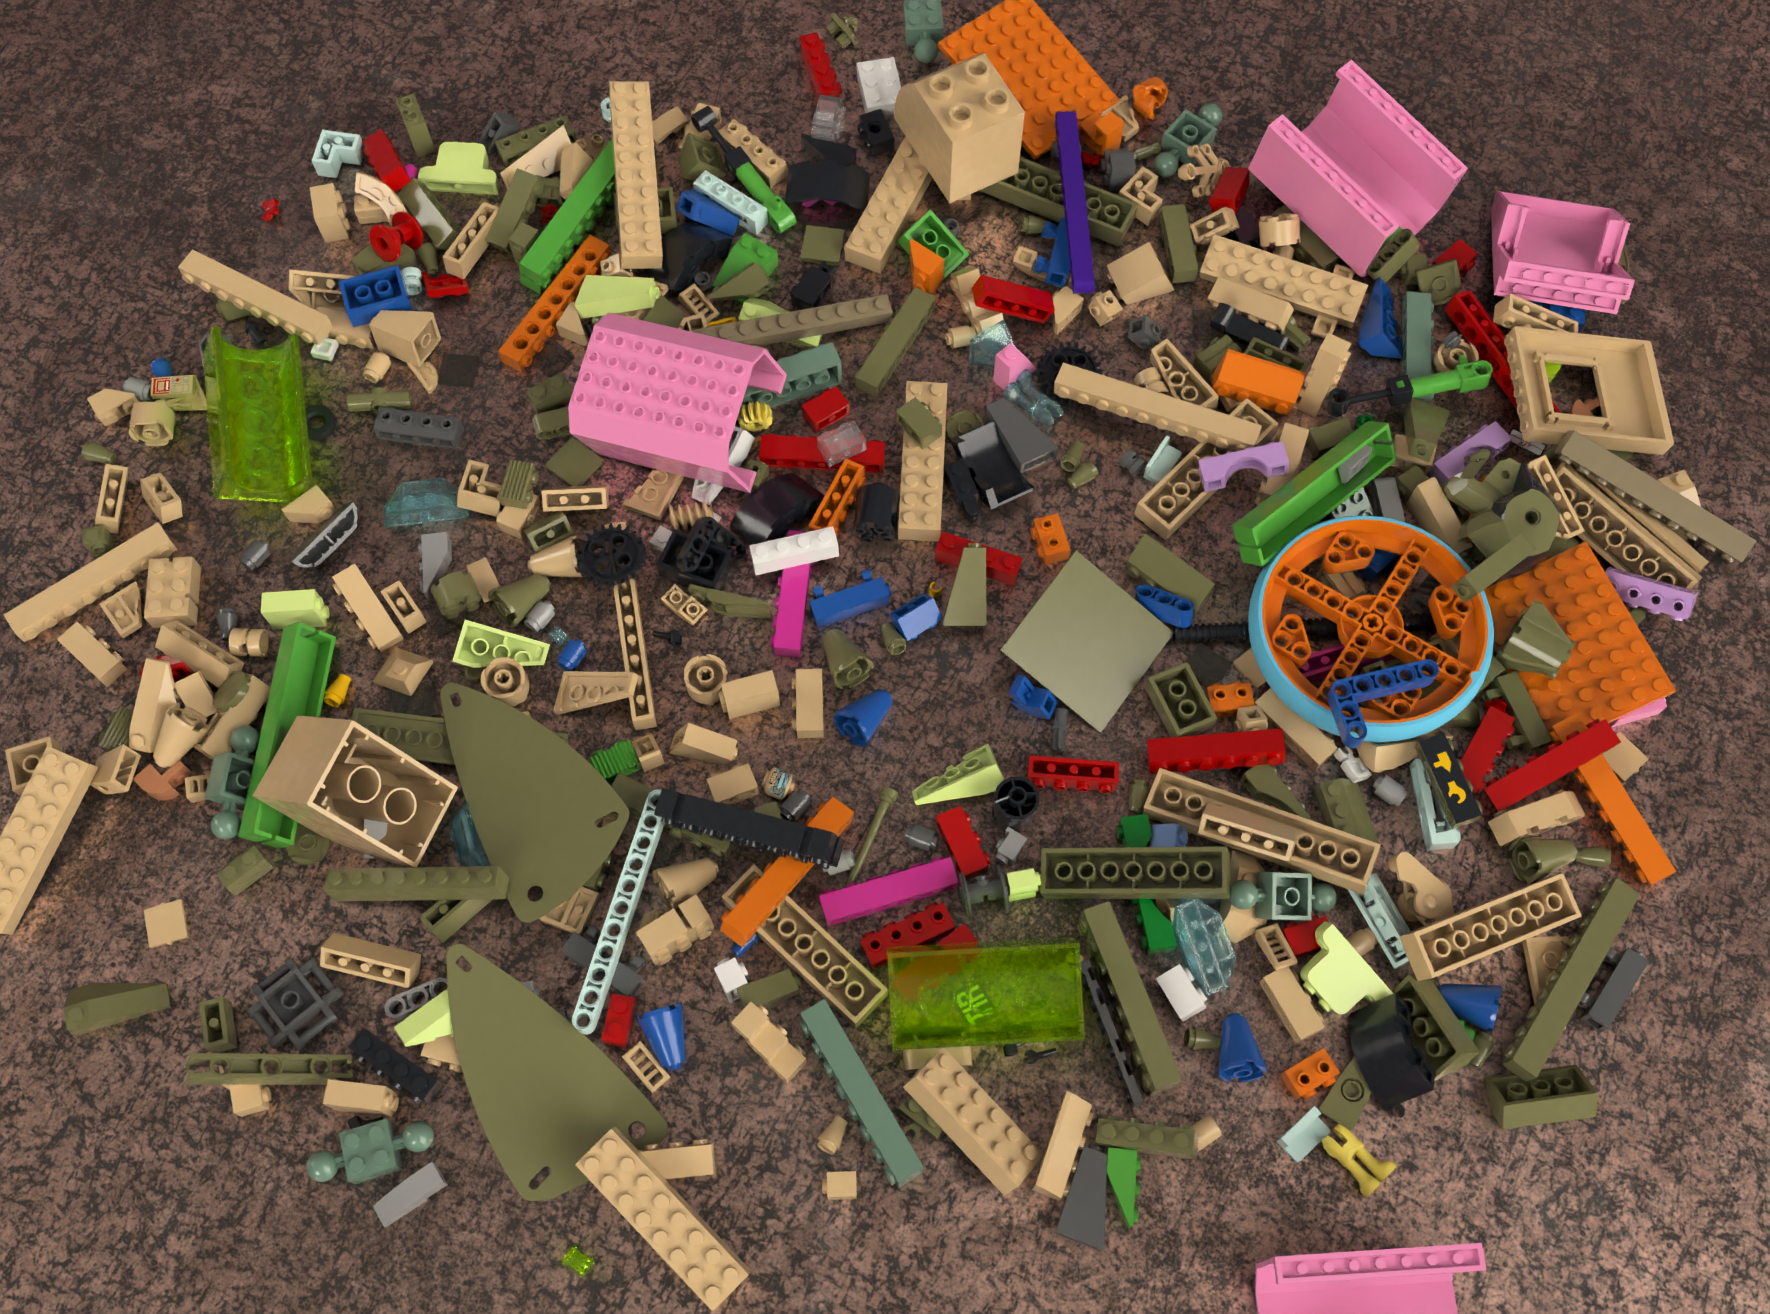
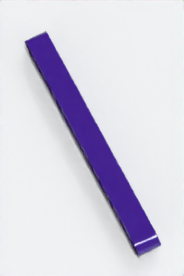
M1058 111L1055 113V127L1073 294L1094 293L1095 282L1076 111Z

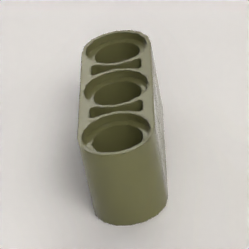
M1410 229L1400 230L1375 255L1366 269L1367 273L1374 282L1380 277L1386 283L1417 252L1420 242Z
M568 407L539 413L532 418L536 438L539 440H549L571 434Z

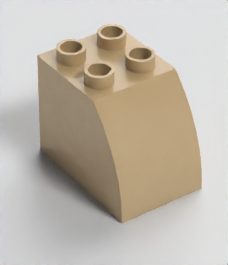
M985 53L976 54L910 82L899 90L895 102L894 119L949 203L1018 173L1025 111Z
M297 716L256 788L253 797L335 843L390 863L406 867H417L458 787L353 720ZM364 819L388 823L386 836L377 841L367 835L368 829L364 828Z

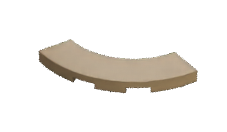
M356 172L355 193L362 194L373 200L376 204H379L386 213L389 225L392 227L394 214L401 211L407 212L404 204L397 194L381 180L366 173Z

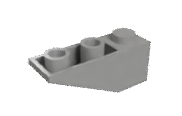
M447 532L422 534L421 543H418L420 556L422 555V562H419L420 574H423V581H420V591L422 594H425L428 601L433 599L431 593L432 585L434 584L436 587L440 584L439 579L445 575L452 561V544Z

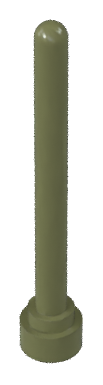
M886 786L882 787L879 794L880 805L855 859L856 865L852 866L847 877L846 885L856 882L888 806L896 802L899 795L896 790Z

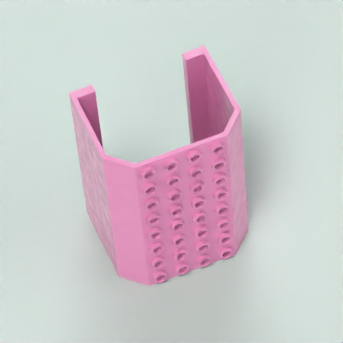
M1350 60L1337 71L1336 76L1340 80L1327 105L1303 131L1295 127L1283 114L1268 125L1248 169L1294 214H1298V217L1362 277L1369 275L1366 269L1380 251L1384 241L1399 226L1402 229H1410L1414 235L1423 229L1442 208L1468 168L1354 61Z
M607 313L594 325L568 406L570 433L599 455L750 493L756 472L729 465V443L747 386L781 394L787 374L764 348Z
M1482 1243L1273 1257L1256 1264L1255 1298L1257 1313L1458 1314L1452 1282L1453 1273L1487 1270Z

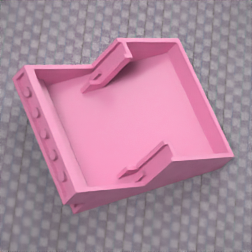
M1496 191L1491 208L1494 295L1506 297L1511 293L1529 301L1617 314L1621 299L1629 300L1635 281L1618 264L1630 223L1613 208Z

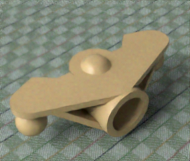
M1400 852L1388 859L1387 865L1389 870L1396 873L1398 880L1402 881L1404 885V892L1398 896L1396 907L1405 921H1420L1426 926L1454 914L1452 905L1453 894L1445 881L1434 876L1408 852Z

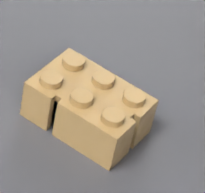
M193 556L175 557L173 561L169 558L149 559L144 619L153 628H161L162 624L175 620L186 626L197 625L198 607L195 604L199 603L201 566Z
M697 895L678 905L683 916L679 917L673 908L636 931L641 944L655 966L659 963L660 965L667 963L672 959L673 954L678 951L684 952L692 946V942L699 938L700 940L705 939L712 933L711 930L715 929L710 915Z

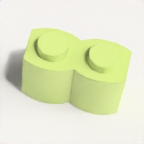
M1034 868L1005 873L1009 902L1036 897L1041 880L1039 872H1035Z

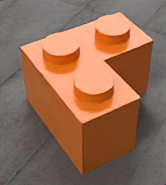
M1112 111L1104 117L1095 112L1079 124V139L1096 154L1104 156V150L1120 148L1124 122Z

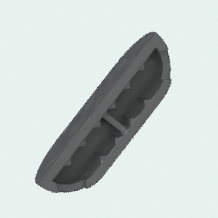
M349 502L338 509L296 550L290 561L296 566L303 568L315 567L321 564L356 529L358 525V510L355 504Z

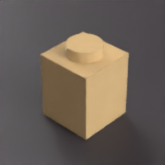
M856 1171L827 1172V1178L822 1179V1193L827 1194L828 1200L857 1199Z

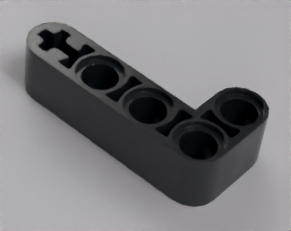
M1219 303L1210 320L1209 326L1212 329L1248 346L1253 337L1284 351L1290 342V339L1236 314V310L1225 303Z

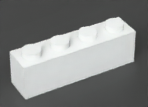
M833 526L749 545L755 575L839 556V547Z

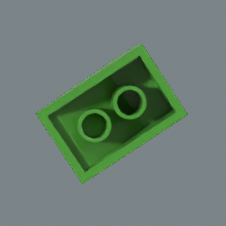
M931 209L896 240L908 254L910 251V241L913 239L943 258V280L969 255L966 249Z
M744 233L733 246L712 284V288L725 285L731 276L741 274L745 271L744 268L751 263L762 265L768 276H770L778 266L777 251ZM749 298L736 299L734 301L743 305V303Z

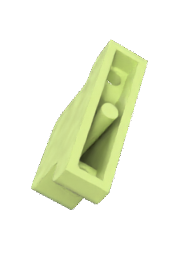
M444 142L439 147L436 165L425 166L419 170L418 180L424 182L430 191L499 195L500 191L496 173L488 170L489 158L485 146L480 143Z
M1324 921L1316 929V942L1321 947V950L1302 967L1300 976L1305 982L1303 987L1311 995L1315 994L1320 999L1318 1004L1327 1013L1331 1010L1338 1014H1345L1363 997L1372 1003L1374 1000L1378 1001L1393 994L1333 924Z

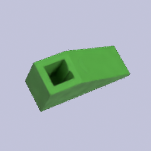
M1108 1147L1105 1151L1107 1155L1106 1181L1126 1227L1131 1228L1134 1222L1137 1223L1138 1207H1134L1135 1197H1139L1140 1183L1136 1182V1172H1140L1141 1157H1137V1150Z

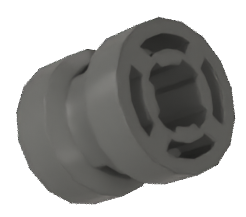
M1132 448L1127 450L1118 462L1121 467L1127 468L1133 477L1138 476L1148 463L1143 457L1137 456V452Z

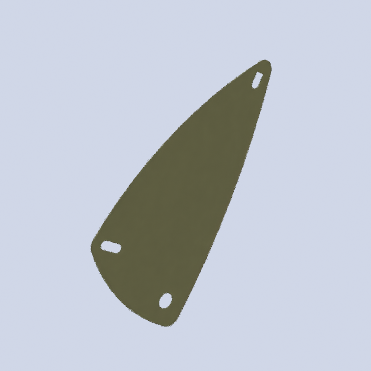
M453 682L445 684L440 691L443 715L457 774L472 820L491 866H499L509 877L506 897L516 916L522 922H533L570 898L599 869L621 836L629 819V809L610 784L584 757L544 725L514 707L482 692ZM458 692L461 699L459 707H455L450 698V695ZM612 812L618 813V818L615 821L600 828L595 826L596 820ZM533 886H540L543 890V896L539 901L534 902L528 898V891Z
M454 944L448 949L446 958L449 1006L463 1075L484 1132L507 1176L523 1199L527 1201L553 1199L589 1182L590 1180L575 1164L615 1126L637 1150L644 1149V1145L660 1144L668 1133L666 1120L630 1079L584 1034L578 1032L572 1023L518 980L463 944ZM461 956L472 965L469 972L463 971L455 963ZM635 1121L641 1122L645 1127L644 1135L638 1139L632 1138L628 1132L630 1124ZM543 1167H549L551 1169L550 1175L537 1189H531L529 1187L530 1181Z

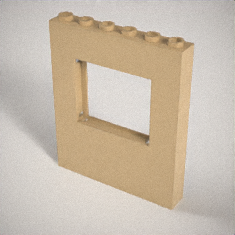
M1514 326L1505 336L1504 344L1508 353L1507 361L1510 364V377L1513 380L1517 414L1520 418V431L1523 434L1524 441L1559 445L1568 430H1575L1607 450L1664 455L1674 445L1651 341ZM1544 362L1592 367L1602 417L1554 412Z

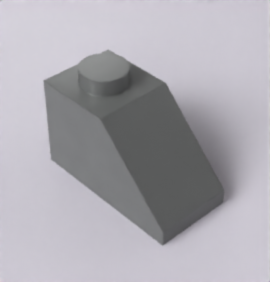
M494 112L477 143L485 146L487 155H492L497 152L495 141L518 133L522 126L511 114Z

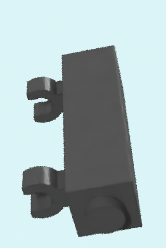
M592 924L584 937L574 931L571 936L568 935L564 939L560 951L566 958L588 972L596 949L593 943L600 936V929ZM606 952L602 953V958L607 959L611 957ZM637 954L629 967L618 961L610 987L621 995L634 997L645 982L642 976L638 974L646 964L645 959ZM598 972L595 977L603 980L606 973Z
M1610 947L1603 961L1612 964L1611 968L1593 998L1585 992L1578 1006L1585 1008L1580 1019L1600 1033L1610 1028L1649 962L1638 950L1628 947L1618 954Z

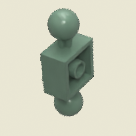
M941 0L903 1L906 46L915 45L914 53L916 58L922 63H930L938 55V42L943 40L944 26Z
M1204 104L1200 108L1198 116L1185 109L1163 133L1161 149L1165 152L1157 155L1154 160V170L1159 176H1172L1178 169V160L1184 164L1192 163L1195 165L1197 159L1195 157L1190 158L1187 154L1189 146L1197 145L1199 147L1203 144H1209L1211 147L1213 145L1217 132L1215 127L1221 122L1223 116L1222 110L1217 104Z
M240 726L232 732L230 744L235 753L225 752L215 755L213 759L205 799L223 804L222 811L217 813L211 821V830L220 839L234 838L240 830L241 820L236 814V810L244 811L255 760L248 758L249 753L257 749L260 739L257 730L251 726Z
M1257 872V888L1248 880H1238L1230 886L1229 901L1235 908L1241 910L1250 909L1256 904V918L1312 921V909L1318 912L1329 911L1334 907L1337 895L1333 887L1327 883L1312 885V874Z
M386 1118L339 1133L342 1152L334 1154L328 1150H319L309 1157L306 1170L309 1177L314 1181L326 1182L336 1175L339 1168L345 1167L348 1181L359 1184L403 1170L399 1150L407 1148L412 1152L425 1151L433 1142L434 1132L427 1122L418 1120L408 1124L403 1134L396 1136L394 1123Z

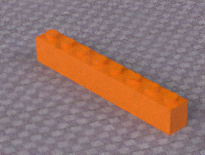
M1575 713L1550 728L1552 732L1549 735L1554 743L1558 742L1561 745L1568 741L1566 736L1576 730L1582 733L1587 729L1578 714ZM1603 754L1576 768V771L1573 772L1580 784L1584 783L1588 791H1586L1589 800L1592 803H1597L1600 811H1598L1599 816L1604 823L1608 822L1613 829L1610 831L1612 837L1617 843L1621 842L1625 848L1623 854L1629 863L1633 862L1638 869L1635 873L1642 883L1646 882L1649 886L1676 873L1677 871Z
M832 797L827 803L824 801L817 810L818 814L815 817L810 816L804 825L833 832L839 837L850 824L854 811ZM787 855L786 858L777 856L778 859L774 863L771 861L765 867L764 875L753 880L749 887V892L747 894L742 893L738 897L733 910L728 909L721 918L723 923L720 931L743 947L813 867L814 863L809 862V860L807 864L798 862Z

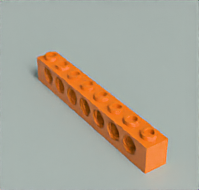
M592 235L587 237L498 350L500 359L504 364L521 373L526 367L530 366L534 356L543 349L547 339L554 335L557 328L556 323L569 303H575L585 276L600 275V261L612 255L609 244Z

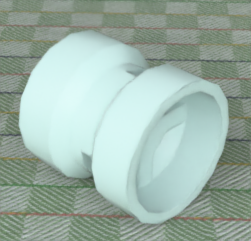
M415 267L404 268L401 273L408 295L421 293V271Z

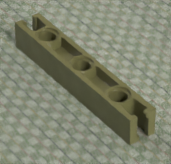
M189 1053L184 1060V1069H188V1072L183 1078V1085H327L328 1079L349 1081L352 1078V1071H347L346 1073H333L331 1071L332 1066L345 1068L347 1065H350L351 1055ZM213 1065H220L224 1069V1073L215 1072ZM264 1065L271 1066L274 1069V1073H267ZM189 1066H204L205 1072L193 1073V1069H189ZM313 1066L321 1067L323 1074L315 1072Z

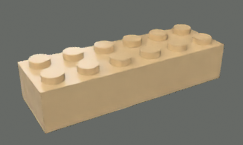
M944 1047L935 1053L903 1086L1004 1196L1017 1188L1044 1156L1039 1148Z

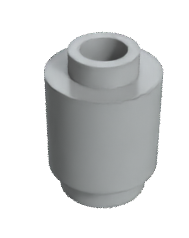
M129 377L124 381L122 386L124 392L133 393L141 401L153 400L151 397V382L135 377Z
M546 600L544 602L538 601L525 616L524 624L535 633L543 630L555 616L554 606Z
M1385 775L1384 778L1379 776L1372 786L1375 788L1374 794L1390 805L1394 804L1397 807L1408 793L1401 784L1388 775Z
M844 847L838 866H829V869L822 868L823 871L828 872L831 876L850 870L852 866L856 865L852 849H845Z

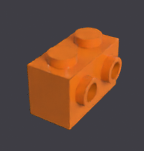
M1059 514L1034 519L1030 532L1032 539L1037 541V554L1039 558L1043 559L1044 565L1069 559L1071 549Z
M1235 681L1229 685L1214 683L1209 685L1204 692L1217 718L1237 716L1238 708L1255 706L1251 683H1243L1242 681Z
M1325 1048L1287 1069L1280 1076L1295 1100L1301 1097L1307 1100L1317 1093L1315 1091L1317 1087L1322 1085L1325 1089L1335 1083L1336 1079L1334 1077L1340 1071Z

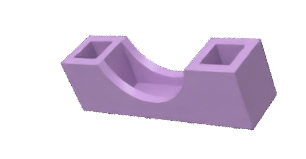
M1496 421L1489 426L1485 424L1477 431L1476 435L1470 434L1462 441L1461 445L1451 447L1445 456L1442 457L1440 455L1436 457L1428 473L1431 477L1437 479L1439 485H1442L1451 477L1464 470L1465 457L1475 454L1480 449H1487L1491 451L1489 459H1492L1505 450L1513 438Z
M1283 441L1270 442L1263 446L1248 447L1245 450L1231 451L1223 455L1208 456L1198 460L1199 474L1204 492L1226 488L1228 478L1234 472L1244 468L1256 469L1267 478L1289 473V460Z

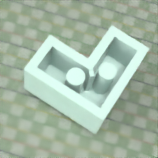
M322 130L312 158V163L318 176L337 178L342 163L361 165L365 154L363 151L365 146L358 134Z

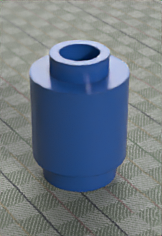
M579 639L569 640L558 655L556 663L566 671L576 669L587 653L586 645Z

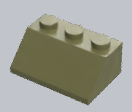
M1339 778L1319 783L1314 790V794L1324 824L1378 843L1358 782L1352 783L1350 779Z

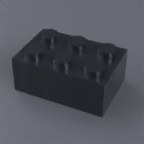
M674 529L656 563L658 574L688 587L690 584L708 589L721 590L734 564L733 551L710 542L696 570L682 572L678 569L676 560L689 534ZM695 538L693 546L696 550L699 549L700 542Z

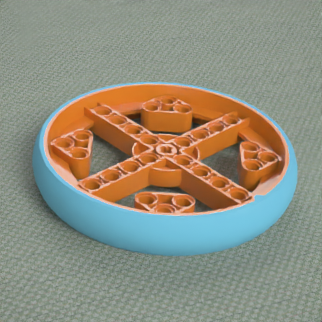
M1363 515L1346 516L1321 522L1301 531L1283 545L1275 556L1266 563L1254 585L1250 599L1248 615L1249 637L1258 667L1279 699L1307 722L1338 736L1340 734L1327 697L1323 694V692H1328L1332 684L1337 681L1334 675H1339L1342 679L1352 677L1363 658L1376 659L1387 654H1391L1407 664L1426 660V658L1433 660L1439 667L1435 680L1442 683V685L1425 698L1418 701L1422 693L1421 688L1405 691L1412 694L1413 698L1401 692L1380 697L1379 699L1383 703H1377L1374 699L1366 701V708L1359 707L1367 727V735L1363 741H1400L1426 734L1441 727L1457 716L1475 697L1484 682L1493 654L1494 628L1490 606L1484 590L1464 604L1451 588V585L1467 574L1471 568L1452 548L1434 535L1411 524L1391 518ZM1340 543L1346 544L1347 547L1342 546ZM1375 549L1386 550L1402 556L1378 596L1363 595L1353 600L1301 572L1308 564L1322 556L1324 558L1321 568L1328 574H1338L1366 568L1374 556ZM1329 559H1333V560H1335L1337 563H1333V562H1331ZM1420 566L1429 572L1440 584V586L1434 589L1428 600V606L1439 636L1445 640H1451L1460 631V647L1457 659L1404 630L1403 618L1396 604ZM1398 575L1403 576L1405 579L1399 578ZM1289 581H1294L1297 585H1292ZM1387 591L1394 593L1395 596L1388 594ZM1308 592H1313L1316 596H1312ZM1285 595L1337 624V633L1345 648L1319 689L1312 685L1297 669L1306 665L1311 655V647L1302 619L1298 615L1288 614L1281 621V609ZM1327 603H1333L1335 607H1331ZM1377 608L1383 609L1384 612L1378 611ZM1347 613L1352 614L1355 618L1347 616ZM1446 624L1451 625L1454 629L1447 627ZM1286 625H1292L1295 629H1289ZM1386 636H1391L1394 640H1389ZM1355 641L1363 643L1364 646H1359ZM1275 642H1282L1284 646H1278ZM1406 647L1412 648L1414 652L1408 651ZM1295 653H1301L1303 658L1297 657ZM1345 658L1351 659L1353 663L1347 662ZM1446 669L1451 670L1453 674H1449ZM1422 670L1424 674L1430 676L1427 671ZM1338 690L1335 691V693L1339 696L1342 693ZM1394 709L1400 710L1403 715L1396 714ZM1342 711L1345 716L1351 717L1349 712ZM1350 732L1351 736L1359 738L1357 733Z

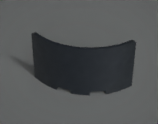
M822 159V163H810V160L793 164L788 167L785 204L790 206L803 201L827 200L843 203L864 212L868 205L870 173L852 164L849 167L837 164L836 160Z
M697 221L683 224L669 232L661 240L662 268L644 269V273L656 281L667 285L671 290L684 291L690 286L693 278L699 272L701 264L728 256L733 238Z
M991 421L950 439L957 459H964L974 484L980 491V499L991 510L1035 490L1034 486L1024 478L1011 459L995 422Z
M794 473L774 477L759 486L742 503L731 521L730 529L751 545L783 538L788 530H790L788 526L794 521L800 522L807 517L814 516L825 495Z
M1397 993L1356 1010L1349 1015V1035L1357 1064L1367 1085L1383 1108H1391L1434 1090L1436 1073L1423 1057L1419 1047L1414 1048L1410 1036L1414 1034L1410 1020V1008Z

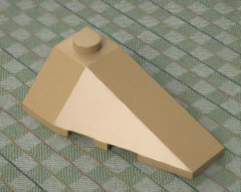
M150 657L145 660L130 724V749L154 753L170 704H179L175 699V684L170 663Z
M1439 727L1426 734L1400 741H1363L1356 749L1366 767L1372 772L1382 773L1384 770L1394 769L1418 757L1415 749L1418 741L1441 733H1445L1446 738L1453 740V735Z

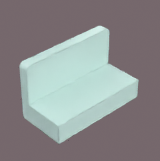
M1167 435L1147 464L1143 478L1156 485L1175 467L1183 453L1168 445L1170 437Z
M1315 1106L1308 1110L1276 1141L1296 1163L1300 1162L1330 1133V1129L1318 1117L1321 1112Z

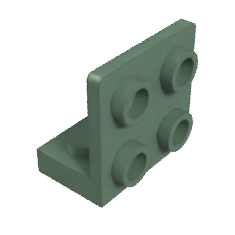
M1363 487L1330 512L1333 519L1346 516H1376Z

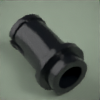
M248 321L244 325L245 333L251 336L258 347L264 346L268 342V338L260 330L259 323Z

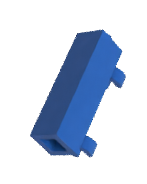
M1065 218L1060 219L1058 227L1051 222H1045L1042 237L1055 238L1050 261H1047L1044 257L1037 256L1033 269L1037 273H1047L1044 283L1062 288L1066 283L1070 269Z
M868 568L861 571L862 584L824 596L821 585L812 587L815 600L809 601L816 627L820 628L888 605L889 596L892 595L889 584H885L882 577L873 580Z

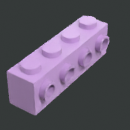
M1613 567L1606 569V575L1621 600L1625 602V605L1633 608L1645 607L1648 608V612L1658 615L1661 612L1670 615L1669 618L1677 621L1687 620L1691 616L1698 595L1697 591Z

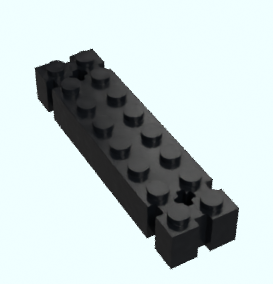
M665 788L661 790L654 815L661 818V823L667 824L671 828L678 830L683 828L701 836L702 834L709 835L710 838L719 841L725 839L738 846L744 847V845H747L760 852H765L766 850L772 852L773 855L786 858L787 855L798 862L806 864L809 860L815 866L829 869V866H838L845 840L837 837L838 835L830 831L808 827L800 823L688 794H681Z

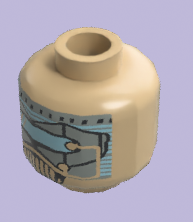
M776 767L766 771L761 783V787L764 788V794L779 800L784 799L787 794L791 795L795 783L792 782V774Z

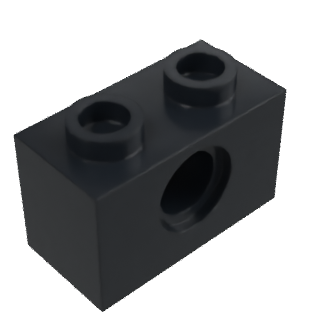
M881 109L859 115L857 129L859 135H863L865 147L867 150H870L872 156L893 151L895 138Z

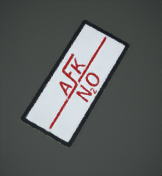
M1512 428L1509 433L1513 438L1511 443L1538 457L1543 454L1547 446L1544 443L1524 441L1522 432L1515 428Z

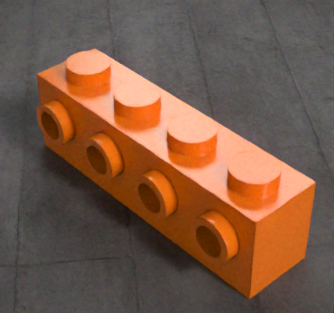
M845 458L809 523L808 532L833 526L837 536L840 522L844 523L847 518V509L850 505H854L858 489L865 485L864 466Z

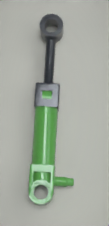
M706 106L692 114L691 121L696 130L700 133L708 130L726 153L724 155V165L735 179L738 178L756 202L767 208L768 222L774 230L781 234L794 226L797 222L793 212L779 195L775 196L751 165V159L741 146L732 149L714 125L717 124V117L713 110Z
M1460 355L1458 357L1460 364L1456 365L1455 370L1410 379L1408 375L1388 378L1384 390L1350 396L1345 389L1335 388L1329 393L1326 409L1331 416L1341 417L1346 414L1350 404L1387 397L1390 406L1411 403L1412 398L1456 389H1458L1459 393L1479 390L1488 386L1493 368L1487 361L1478 360L1469 363L1465 355Z

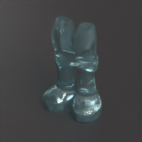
M1025 369L1018 376L1015 383L1011 382L1006 387L1002 397L1007 401L1021 405L1028 410L1027 413L1030 416H1034L1042 424L1050 427L1054 423L1052 416L1059 418L1064 414V411L1058 402L1051 400L1032 385V373ZM1021 391L1030 396L1032 399H1034L1037 402V404L1033 403L1031 400L1025 397L1021 393Z

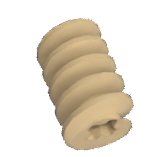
M703 501L701 508H699L697 502H694L693 509L686 503L685 510L678 504L676 511H674L672 505H669L671 525L676 530H680L681 525L684 530H688L689 524L693 528L696 520L700 517L708 516L714 519L712 501L710 507Z

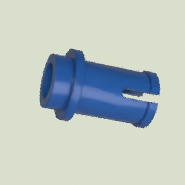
M754 934L743 947L735 943L730 949L741 958L754 943L757 944L759 937Z

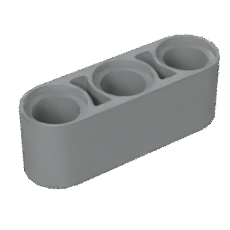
M1395 478L1372 479L1370 490L1376 516L1405 522Z
M442 977L436 978L391 997L385 1003L386 1014L396 1022H402L435 998L440 987L446 985L448 988L447 979ZM425 995L424 1002L416 1005L417 997ZM402 1004V1011L398 1014H393L394 1008Z

